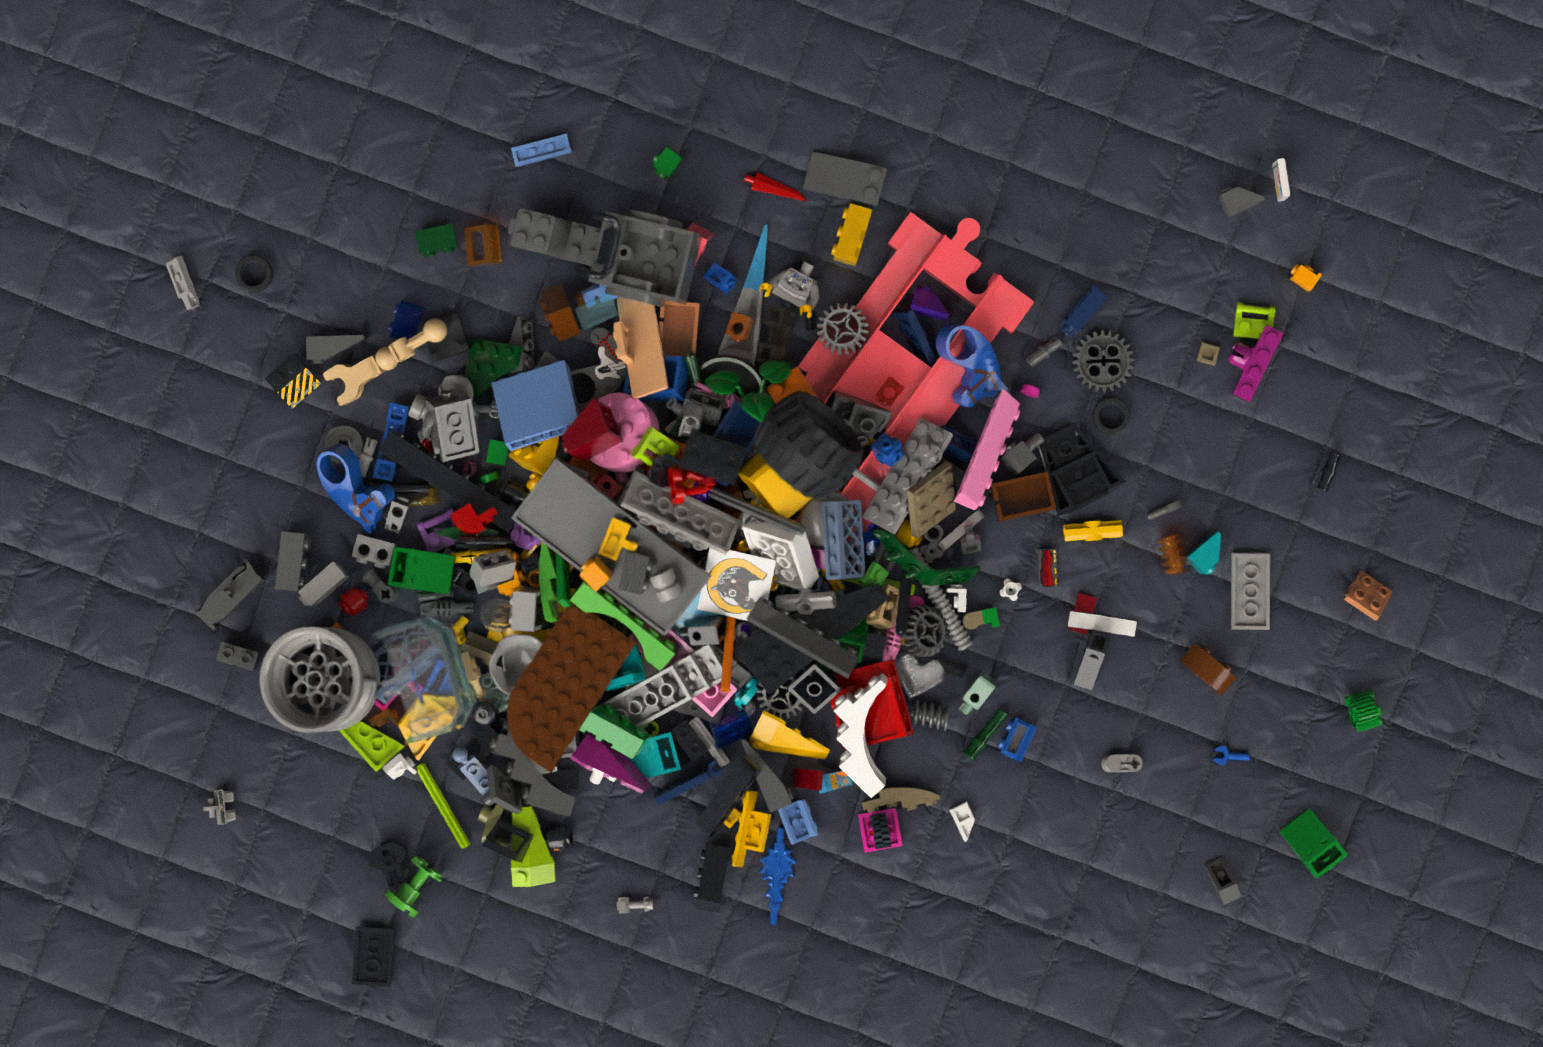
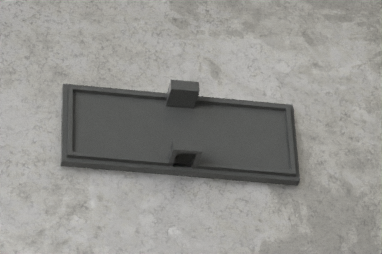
M559 457L555 459L511 517L581 572V567L590 557L594 559L598 556L613 571L610 579L601 588L664 636H666L712 576L647 525L640 523V519L635 514L620 506V504ZM613 517L632 524L626 539L639 543L636 552L652 555L651 560L654 561L651 572H648L646 579L672 567L676 575L674 582H678L683 591L681 595L660 603L656 594L658 588H654L650 579L647 591H644L641 595L618 589L628 549L622 547L616 561L598 553Z

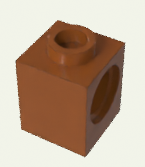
M732 312L726 334L731 336L730 340L739 343L742 340L748 341L754 319ZM743 324L742 332L736 333V326Z

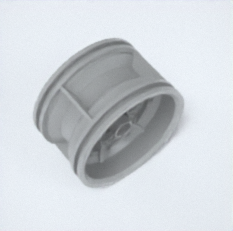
M303 627L284 634L275 641L266 653L260 671L261 694L270 713L288 728L307 733L338 731L355 725L369 713L377 699L376 691L380 688L378 662L368 644L356 634L334 627ZM315 645L311 656L302 653L306 648ZM337 649L343 654L342 656H337ZM320 655L324 659L322 665L318 663V657ZM304 664L307 666V673L305 675L302 673V666ZM336 665L340 669L338 675H335L334 673V667ZM291 671L298 678L292 686H290ZM303 684L307 686L305 694L301 691ZM335 685L339 687L337 695L333 691ZM319 694H321L323 697V701L321 704H319L317 701V696ZM309 702L313 713L308 712L300 705ZM336 703L343 705L335 711Z

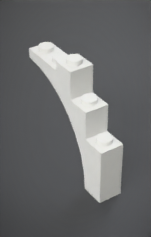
M883 673L878 677H872L868 682V686L864 689L860 688L854 696L850 692L845 696L843 694L840 695L835 701L834 712L844 721L837 729L836 739L847 749L840 756L839 767L871 798L885 787L886 777L877 768L869 753L865 738V719L875 697L887 684L888 678Z

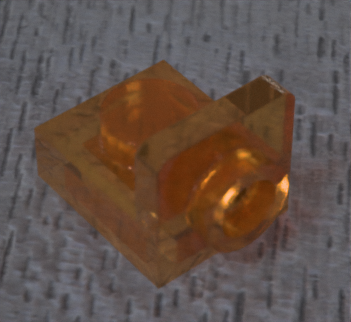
M387 708L371 718L369 722L372 727L377 725L380 728L389 722L387 718L390 717L393 724L397 726L400 716L395 709Z

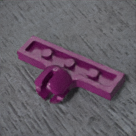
M1265 324L1254 347L1246 346L1240 342L1233 346L1232 349L1240 353L1241 356L1239 357L1230 352L1228 360L1231 364L1242 369V374L1232 392L1233 395L1248 402L1251 401L1283 336V332Z

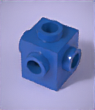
M885 433L871 445L876 459L881 464L885 463L890 467L900 461L904 455L901 447L902 443L897 438H891Z

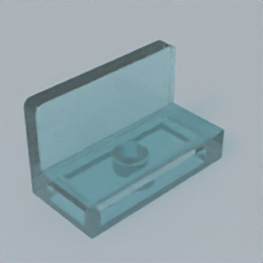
M605 295L575 309L583 330L619 315L610 295Z

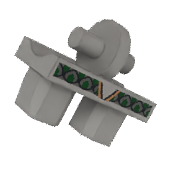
M223 789L213 790L214 799H208V807H203V811H209L210 818H215L216 810L217 825L227 824V822L235 820V809L225 810V803L234 802L233 792L223 791Z

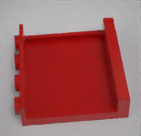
M894 659L854 669L848 678L841 674L834 675L842 690L852 685L864 689L868 686V682L872 677H878L881 673L888 678L886 686L875 697L869 707L865 719L867 746L914 734ZM834 697L831 699V707L833 710L835 708ZM835 713L836 725L839 728L844 721Z

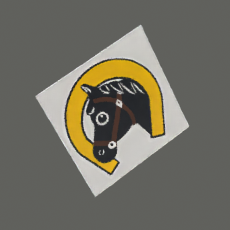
M709 548L705 571L712 576L701 589L698 609L746 620L758 599L760 601L763 598L768 600L776 561L729 550L724 555Z

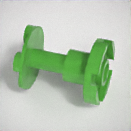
M416 856L414 858L411 857V861L420 869L410 883L405 882L398 892L388 888L384 894L392 904L403 912L407 909L410 912L409 915L414 918L419 913L418 908L413 903L421 894L419 891L420 887L429 875L442 882L441 878L444 876L437 869L427 867L429 863Z

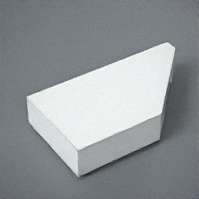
M967 801L949 809L964 842L968 840L975 821Z

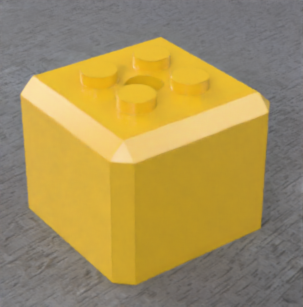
M759 452L740 468L738 474L764 507L773 513L789 519L811 499L794 490L767 465Z

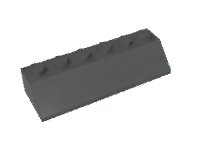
M765 598L762 601L759 599L756 601L746 620L848 678L859 659L856 656L858 652L849 647L846 650L839 646L841 642L832 637L829 640L822 637L824 634L822 631L815 627L810 630L805 627L807 623L799 618H796V620L788 617L790 613L784 609L776 610L772 608L773 603Z

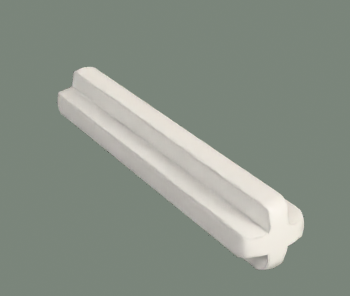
M695 717L689 722L690 726L713 758H716L721 768L726 766L730 760L700 718Z

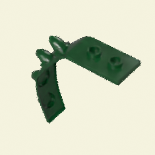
M881 527L879 530L872 531L876 538L881 539L884 548L889 553L886 559L891 562L896 561L907 572L905 574L906 578H914L924 585L934 586L969 582L980 569V566L936 570L910 552L893 533Z

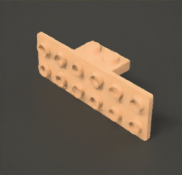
M622 297L616 298L620 321L613 323V337L617 344L615 351L617 357L627 364L632 398L638 399L667 389L668 380L655 305Z

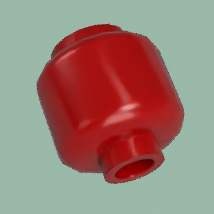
M353 587L341 595L339 605L346 615L354 616L367 608L369 597L363 589L360 591L357 587Z

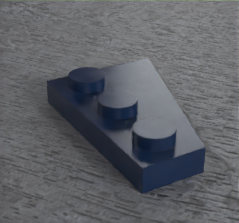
M894 309L890 315L892 318L896 316L901 324L898 328L910 338L909 345L916 356L926 364L936 361L934 349L927 341V334L920 326L917 313L913 309Z

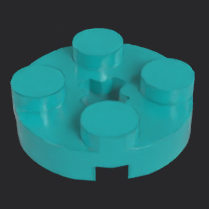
M753 674L748 679L744 688L738 689L734 695L735 705L740 709L743 708V704L746 705L758 690L756 684L759 681Z

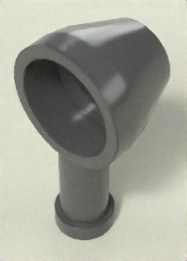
M450 589V594L434 592L417 593L418 602L454 598L452 589Z

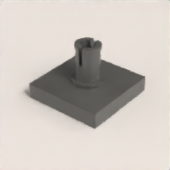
M493 765L487 768L489 793L484 795L485 803L488 806L496 803L517 815L522 811L519 782L506 778L508 773Z

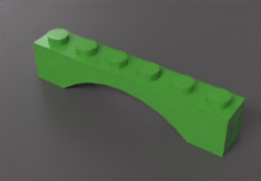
M583 580L572 593L570 601L584 612L606 614L624 623L638 638L643 648L645 659L662 671L676 653L673 642L660 637V633L655 628L646 626L642 618L638 615H632L629 612V608L622 603L618 604L614 601L615 598L607 591L604 593L598 589L595 592Z

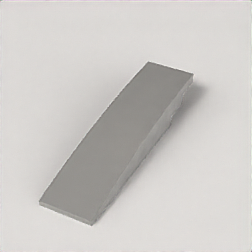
M705 645L603 703L613 706L616 712L628 717L635 726L641 727L721 682L723 663L712 645Z

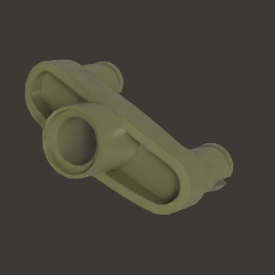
M484 804L478 815L477 820L485 823L481 838L482 843H484L485 838L498 822L503 810H506L498 804L494 808ZM498 835L496 843L507 847L509 840Z

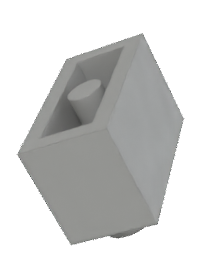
M508 550L474 557L470 576L478 587L510 580L513 578L516 561Z

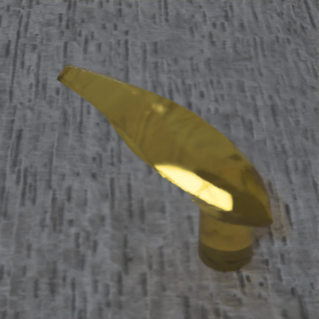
M429 488L428 498L414 500L410 507L437 504L439 500L436 499V489Z

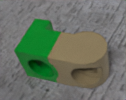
M996 607L968 613L962 619V623L967 629H975L979 625L987 623L991 624V628L1000 626Z

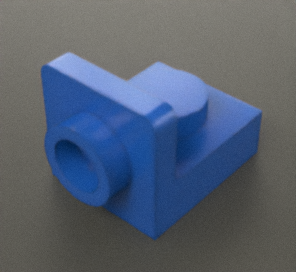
M715 262L703 276L704 279L716 286L724 294H728L737 282V279L730 272Z

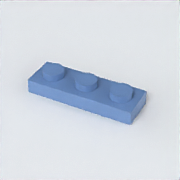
M567 134L511 148L516 167L572 153Z

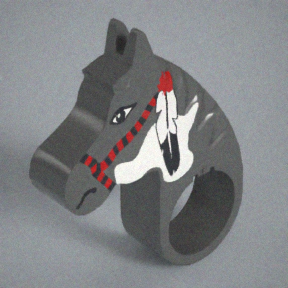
M597 328L590 335L591 343L598 348L600 364L571 371V376L577 374L585 375L595 384L596 390L593 397L586 403L578 404L580 407H586L593 399L598 400L605 395L614 393L625 381V378L629 376L626 373L627 364L616 355L615 349L617 344L614 337L604 328Z

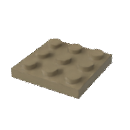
M944 462L907 490L912 536L919 538L956 510L951 463Z

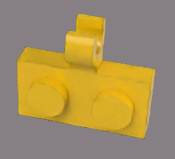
M613 517L598 553L616 561L622 547L635 552L639 543L626 539L632 524Z

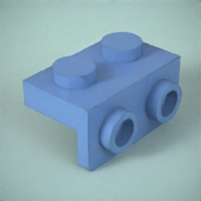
M805 799L795 801L786 807L778 809L791 845L818 835L817 824L812 819L810 806Z

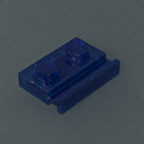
M745 710L737 712L710 726L715 745L718 749L752 734L748 713Z

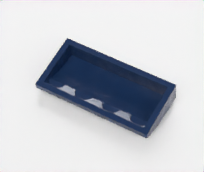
M735 400L712 437L746 447L745 458L754 444V437L761 421L747 413L741 406V403ZM715 479V481L725 487L729 484Z

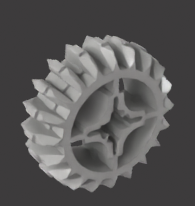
M837 303V310L830 306L831 313L824 310L823 313L827 317H819V320L824 323L817 324L818 328L823 329L818 331L817 335H824L819 341L821 343L827 341L824 344V348L827 349L831 346V353L837 348L838 355H841L842 349L848 355L849 348L856 352L854 346L857 345L861 348L862 344L859 341L866 342L867 340L862 336V334H869L868 330L863 329L869 326L867 322H863L866 316H860L862 313L860 309L854 312L856 308L854 305L848 310V303L844 304V309H841L840 303ZM846 314V317L844 316L843 320L839 322L834 320L832 321L834 317ZM852 317L858 322V333L849 327ZM846 324L845 327L848 331L840 333L838 327ZM828 325L836 330L834 341L828 337ZM844 337H854V339L848 343L839 344V342H841Z
M764 687L763 690H757V693H762V696L757 697V700H764L760 707L762 708L766 705L768 708L765 711L769 712V710H772V715L774 716L775 713H779L778 718L782 719V713H785L786 719H789L788 712H792L796 716L797 714L794 709L803 710L798 706L802 703L799 699L792 705L789 700L790 691L786 693L788 700L786 702L785 699H782V696L781 698L773 699L779 693L778 689L768 699ZM776 700H782L788 709H777L771 703Z

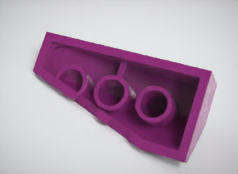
M591 732L586 735L570 757V759L590 771L593 768L603 772L604 777L617 778L620 784L640 793H643L652 785L626 755L611 748L612 744L604 739L601 742L596 740L595 737L597 735Z

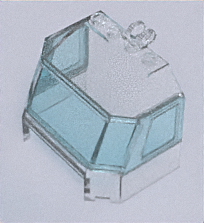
M429 616L384 628L372 634L373 638L383 639L395 678L383 681L381 685L389 686L397 682L399 689L387 692L385 698L400 694L407 713L411 735L407 737L405 745L463 728L477 702L472 686L466 678L455 630Z

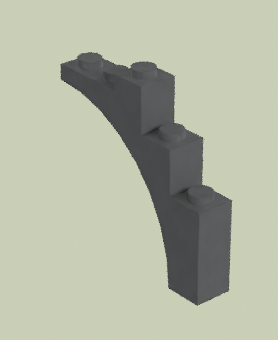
M505 720L502 728L504 734L499 733L495 737L493 736L489 747L491 748L490 753L512 759L506 767V773H508L506 778L528 784L522 793L524 804L565 817L570 816L575 797L558 790L538 772L531 759L525 756L517 747L510 733L508 721Z

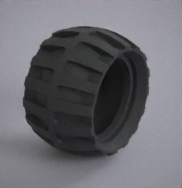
M805 391L792 393L775 404L759 424L754 437V444L767 465L790 487L813 500L824 498L841 488L857 469L864 453L862 443L846 422L828 405Z

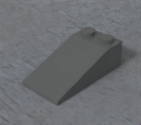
M812 152L803 189L877 208L887 168Z
M742 739L741 742L747 757L761 770L756 779L770 813L792 804L791 799H794L790 787L786 788L748 741Z

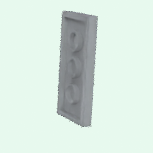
M1231 553V629L1270 630V553Z

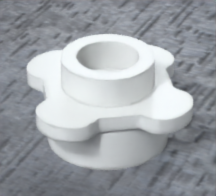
M1005 579L1000 595L1002 597H1009L1012 601L1017 600V594L1022 588L1021 584Z

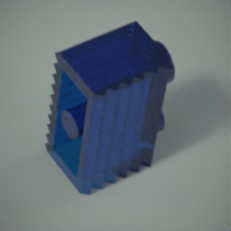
M402 300L400 304L397 303L394 310V315H396L395 321L391 322L388 328L389 337L395 340L406 337L408 340L415 336L425 309Z

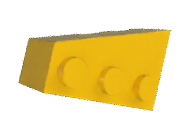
M851 203L849 208L845 207L842 216L845 222L843 226H839L837 236L840 237L838 244L834 243L831 255H834L835 261L856 266L872 209Z

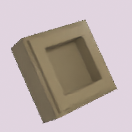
M1201 342L1196 361L1215 366L1220 347Z

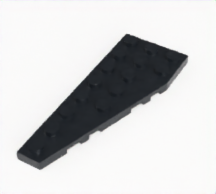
M876 583L836 598L835 608L813 609L811 614L805 615L798 612L788 617L796 620V618L803 620L807 623L805 627L810 630L815 627L824 633L822 637L828 640L830 637L839 640L890 599V597L881 585ZM759 628L733 649L769 695L814 660V658L762 628Z

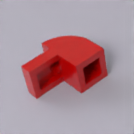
M469 503L452 513L450 517L461 532L473 535L486 530L483 524L487 525L494 521L493 516L497 514V511L492 507L477 516Z

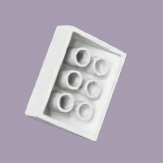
M769 522L743 525L742 528L751 555L776 561L773 576H776V579L773 581L774 583H780V585L796 590L812 588L819 578V574L805 532L804 535L800 536Z

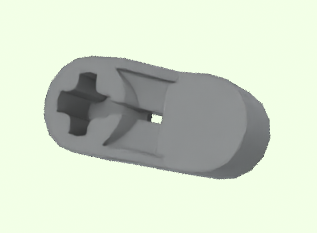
M1132 754L1106 755L1101 762L1102 768L1106 772H1137L1142 768L1143 764L1141 757Z

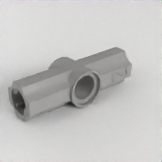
M801 589L798 594L778 595L775 600L777 610L782 608L785 611H798L805 615L811 614L813 609L836 607L834 591L815 593L810 589Z

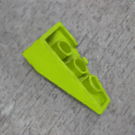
M522 806V811L517 815L512 812V825L534 836L522 863L511 860L512 886L532 887L556 882L555 861L549 853L547 841L543 838L532 806ZM513 833L512 850L516 852L524 838Z

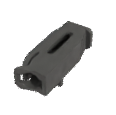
M249 559L244 560L247 567L243 565L234 570L208 596L201 610L196 609L194 611L212 630H216L218 627L215 624L230 616L265 580L258 574Z

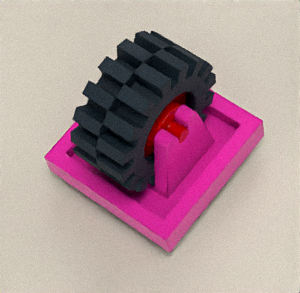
M896 808L858 814L865 853L903 846Z

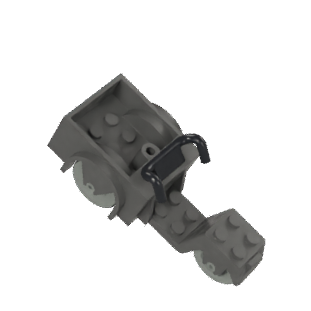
M625 209L624 215L607 211L605 213L594 212L592 214L593 219L603 221L601 228L530 210H515L514 218H511L508 234H510L508 239L509 246L592 266L591 270L580 269L579 275L589 278L590 282L606 286L605 294L648 303L662 308L665 300L686 305L702 235L682 229L683 223L654 214Z

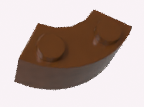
M1194 643L1180 661L1222 696L1236 679L1231 673L1233 669L1226 663L1220 664L1210 655L1212 652L1204 645L1200 648Z

